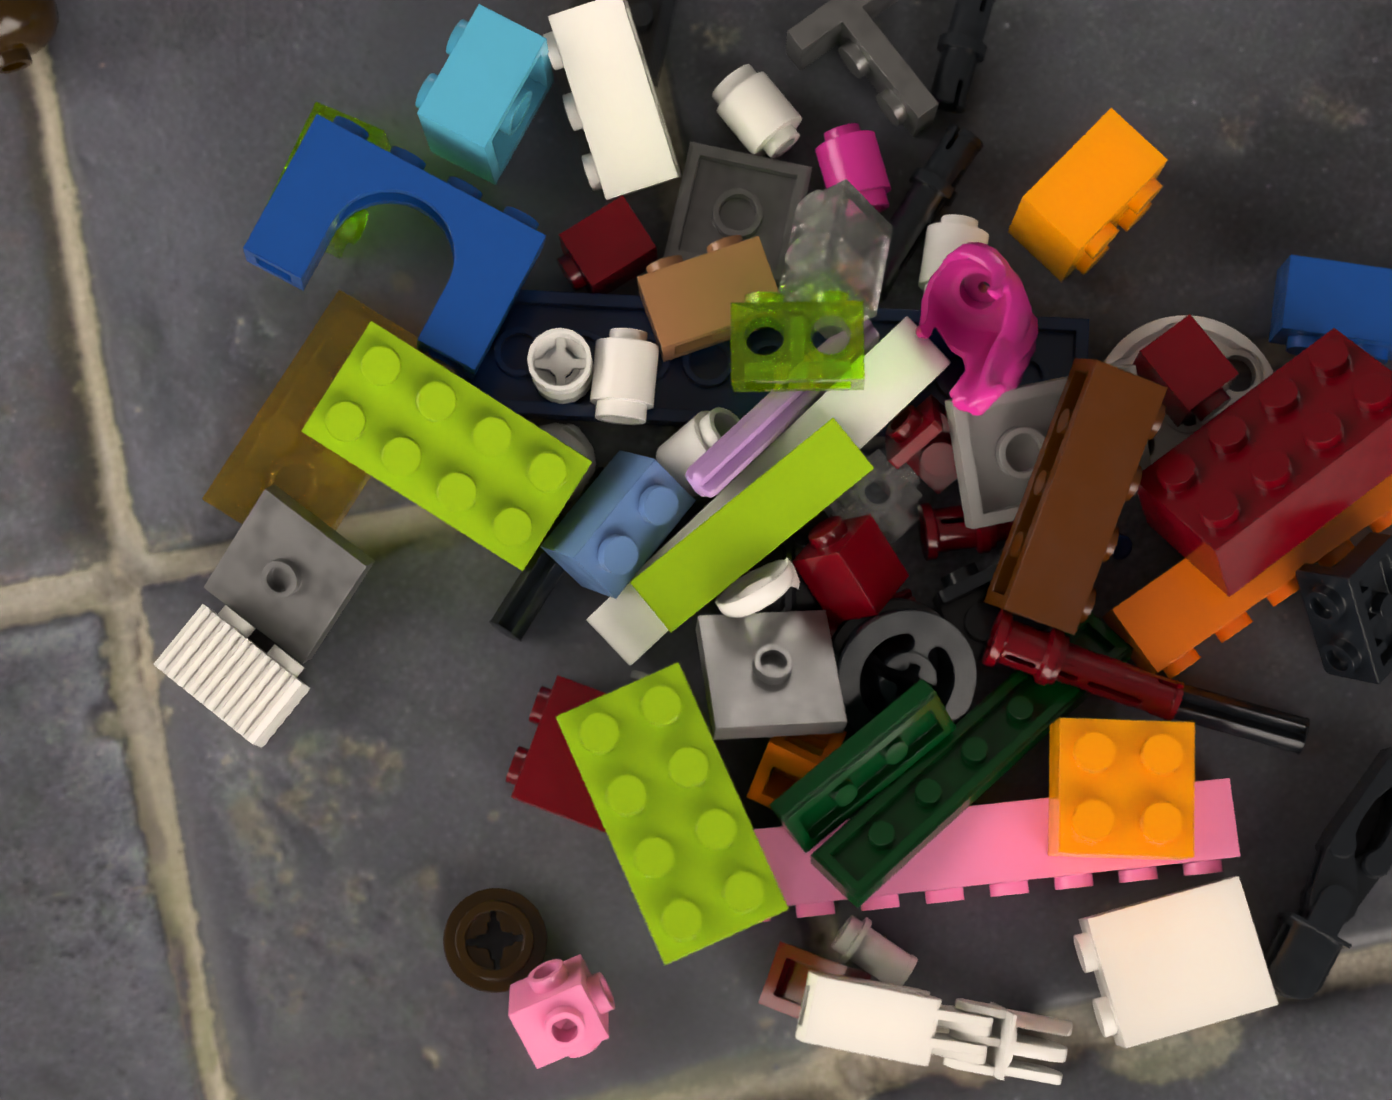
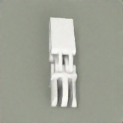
M809 970L795 1038L805 1043L921 1066H929L931 1054L944 1057L943 1064L945 1066L958 1070L990 1075L999 1080H1004L1005 1076L1061 1085L1063 1076L1061 1072L1038 1064L1012 1060L1013 1055L1063 1063L1066 1061L1068 1048L1050 1040L1018 1034L1017 1028L1071 1036L1073 1024L1070 1020L1006 1009L994 1002L989 1004L957 998L955 1006L941 1005L942 999L930 996V992L926 990ZM937 1026L950 1029L949 1033H935Z

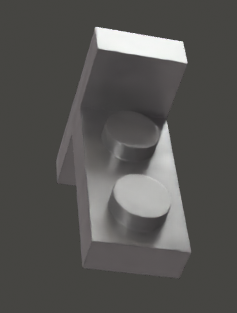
M830 0L787 31L786 54L800 71L840 43L841 47L838 48L844 64L855 77L859 79L864 75L879 93L876 96V100L880 109L892 124L899 126L903 123L914 137L933 123L938 102L872 20L897 0Z

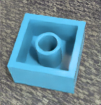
M478 4L469 21L461 19L448 40L446 53L449 54L447 61L439 75L431 73L425 79L415 102V106L419 108L417 115L430 151L496 185L554 82L551 61L548 56L547 39Z

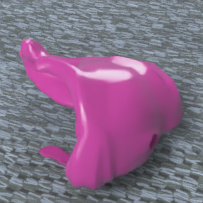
M968 242L948 254L939 268L930 277L921 301L920 322L916 328V335L918 338L927 339L932 335L933 329L936 328L951 352L962 357L965 372L949 394L953 398L952 403L954 407L961 411L969 412L974 416L983 415L1003 393L1013 390L1020 385L1024 372L1036 350L1038 319L1032 312L1031 304L1019 275L1010 267L1008 261L994 247L982 242Z

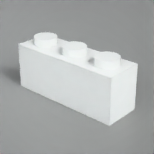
M595 0L548 16L552 31L543 34V37L547 39L548 56L554 70L564 68L572 92L564 94L562 97L572 129L574 131L584 129L591 153L582 155V162L591 189L593 191L603 189L606 200H610L682 177L628 1Z

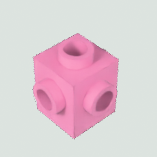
M581 954L565 961L560 959L546 961L534 968L528 977L510 984L508 1016L537 1069L566 1056L570 1058L584 1056L596 1049L601 1041L609 1038V1011L615 1009L614 998L602 973L598 972L592 975Z

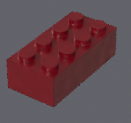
M1333 328L1142 471V478L1137 493L1148 525L1227 596H1232L1392 474V371L1337 329Z

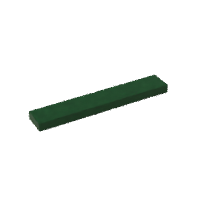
M1092 612L1085 622L1079 623L1075 635L1064 632V635L1069 636L1070 643L1081 646V648L1098 654L1101 653L1123 662H1127L1131 658L1133 648ZM1016 669L955 724L956 729L891 782L811 854V864L856 908L860 907L1050 732V724L1059 718H1066L1092 693L1056 680L1052 685L1046 684L1043 686L1034 682L1032 674Z

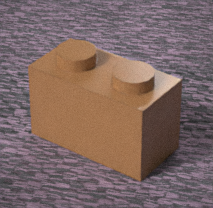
M731 235L721 238L706 247V254L683 261L681 255L668 256L646 267L647 274L637 277L639 294L656 343L659 346L663 362L783 322L784 304L759 236L743 240L742 235Z

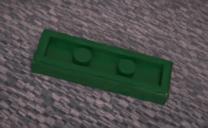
M921 679L769 804V806L792 839L806 853L952 733L956 726L935 690Z

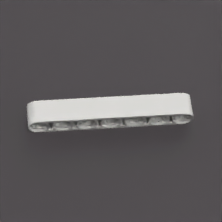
M906 316L651 557L632 580L830 419L834 418L860 450L946 369L951 361L929 338H918L916 335V328L918 326ZM630 582L616 599L609 597L586 619L629 666L637 661L668 631Z

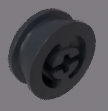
M891 598L878 615L843 621L833 634L831 640L846 718L855 731L858 732L915 685L913 681L900 676H894L891 680L878 667L866 663L865 661L871 652L885 665L899 671H905L909 668L919 678L933 684L932 688L937 693L954 724H957L967 713L974 697L977 680L973 652L962 633L929 606L910 599ZM934 647L938 655L937 676L932 663L928 660V654ZM862 668L868 684L872 687L871 695L864 700L860 691Z

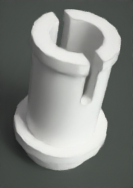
M851 915L831 944V948L840 953L838 960L844 964L851 960L881 982L903 986L916 966L917 957L913 954L910 955L872 929V920L865 917L861 921Z

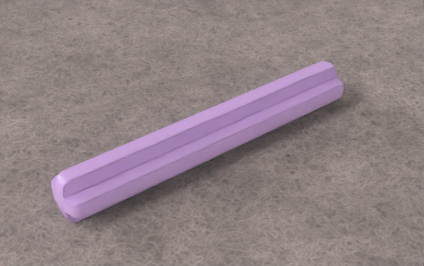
M856 316L851 317L687 469L685 475L694 491L702 497H715L876 346L880 336L873 327L872 322L864 316L860 318Z

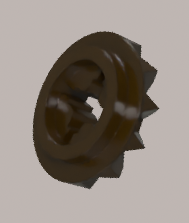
M489 888L470 894L454 908L445 925L443 947L451 970L462 982L479 991L501 993L510 991V984L528 977L534 968L543 963L548 935L539 910L527 898L512 890ZM492 911H496L497 921H500V927L503 932L523 935V941L514 942V945L503 948L500 969H496L495 959H492L490 949L479 948V945L468 946V939H478V935H484L489 932V922H492Z

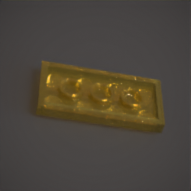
M339 289L202 500L243 525L263 491L275 484L336 531L371 475L307 436L301 430L371 321L416 349L418 337Z

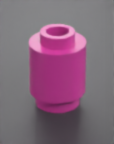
M858 123L841 125L827 131L824 134L825 142L815 149V153L831 207L839 209L843 221L867 218L886 210L890 206L887 193L891 191V186L875 132L872 130H861Z

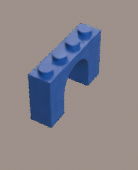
M316 114L243 247L246 260L304 291L333 236L349 217L362 209L379 204L405 205L422 212L439 226L447 238L453 256V270L446 287L417 339V350L473 380L543 250L546 235L537 231L539 223L528 214L516 208L506 206L504 211L501 212L482 202L483 194L476 187L462 179L449 176L445 182L424 171L426 163L422 159L403 148L392 146L390 152L367 141L369 133L349 119L335 116L333 122Z

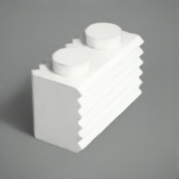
M202 604L155 661L154 665L246 740L262 748L267 744L269 738L275 734L278 727L284 723L286 717L300 703L301 699L308 693L310 687L297 678L305 667L276 644L272 646L268 653L248 639L256 628L227 605L217 614Z

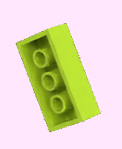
M373 321L365 329L301 430L307 436L521 571L527 566L592 463V460Z
M679 662L556 716L664 965L789 909Z

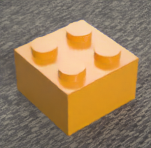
M1110 108L1022 197L1008 233L1059 281L1063 282L1075 268L1085 275L1109 250L1108 244L1120 231L1116 227L1119 225L1127 232L1152 206L1151 201L1163 188V185L1157 178L1168 159L1115 110Z
M1059 718L1050 724L1048 856L1179 861L1194 858L1195 722Z

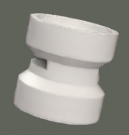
M565 328L546 330L536 337L529 348L527 361L534 386L540 395L551 402L560 404L576 402L585 396L592 385L593 361L590 347L584 338L573 330Z

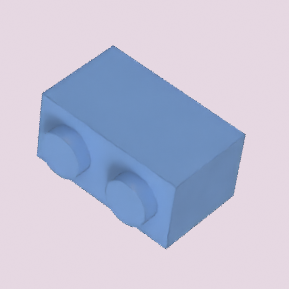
M619 450L540 547L581 587L616 599L696 500L656 459Z

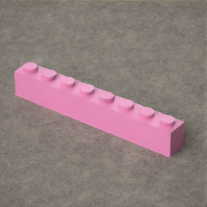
M1230 778L1195 782L1194 858L1179 861L1048 856L1049 798L975 805L966 808L861 905V911L900 907L899 894L922 891L925 893L926 904L965 900L963 887L989 884L990 897L1029 893L1028 880L1051 877L1054 879L1055 890L1094 886L1092 873L1118 870L1119 883L1159 879L1157 866L1182 863L1184 876L1223 872L1221 859L1241 857ZM850 819L843 822L806 853L792 839L784 826L753 829L787 906L795 905L797 918L835 914L834 901L848 900L811 864V854ZM768 918L762 922L771 921V919Z

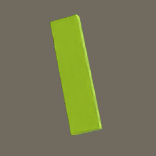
M832 418L630 583L670 633H672L866 476L874 467L837 421Z

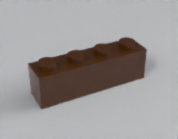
M1074 359L984 602L1075 635L1079 623L1085 622L1093 609L1096 599V589L1093 585L1102 562H1106L1111 557L1116 548L1119 538V528L1116 524L1124 502L1129 501L1139 487L1142 478V467L1139 463L1147 441L1156 436L1163 423L1165 405L1162 401L1167 387L1099 360Z

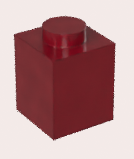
M623 195L558 234L564 254L557 258L556 261L575 291L585 286L589 293L609 294L646 271L648 265L657 261V249L654 242Z
M1191 314L1140 350L1132 364L1136 365L1137 376L1167 387L1162 403L1165 405V413L1177 427L1194 415L1202 423L1222 409L1232 399L1226 391L1239 374Z
M871 514L844 520L841 516H833L823 520L809 532L808 539L810 541L792 561L821 608L826 610L827 617L831 623L878 615L909 577L906 569Z

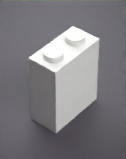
M1239 876L1225 877L1078 919L1082 933L1074 935L1077 956L1084 973L1094 971L1101 997L1092 1000L1095 1016L1104 1037L1113 1035L1117 1046L1124 1048L1133 1047L1279 1005Z

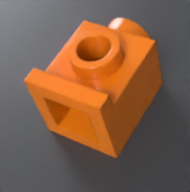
M847 732L771 737L746 797L771 809L769 804L842 745Z

